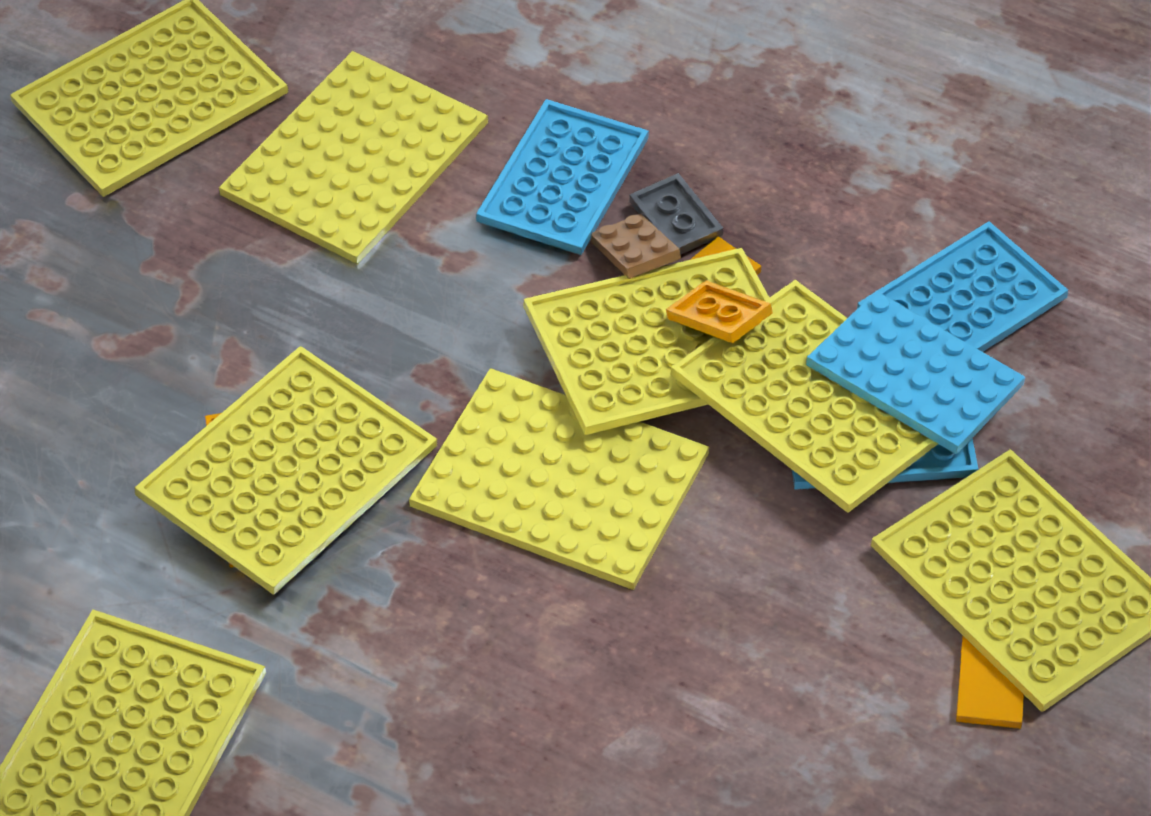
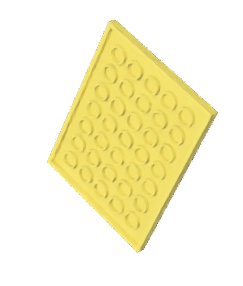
M183 0L15 91L10 96L12 103L80 174L105 197L287 94L288 87L282 79L199 0Z
M352 51L219 187L220 195L358 265L488 124V115Z
M742 248L658 267L630 279L623 275L524 299L523 308L585 435L708 405L672 377L670 372L671 366L714 336L669 320L666 309L705 280L763 301L770 298Z
M794 280L765 300V302L771 303L773 314L759 325L755 326L734 343L717 337L711 338L671 366L670 375L849 513L938 445V443L806 365L807 356L832 334L847 317L797 280Z
M299 346L135 486V495L274 595L436 448L437 438L302 346Z
M490 368L409 498L410 507L634 590L709 455V446L642 422L585 435L566 395Z
M1011 449L872 538L871 547L1041 712L1054 705L1151 637V578Z
M92 609L0 766V816H189L266 674L265 666Z

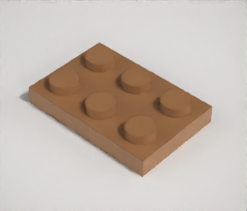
M642 214L631 215L613 225H605L600 230L591 234L592 244L629 279L681 259L679 248Z

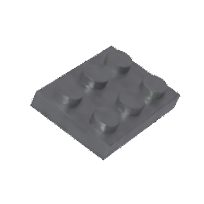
M679 173L629 195V202L638 214H642L679 248L680 255L717 237L723 236L721 224Z

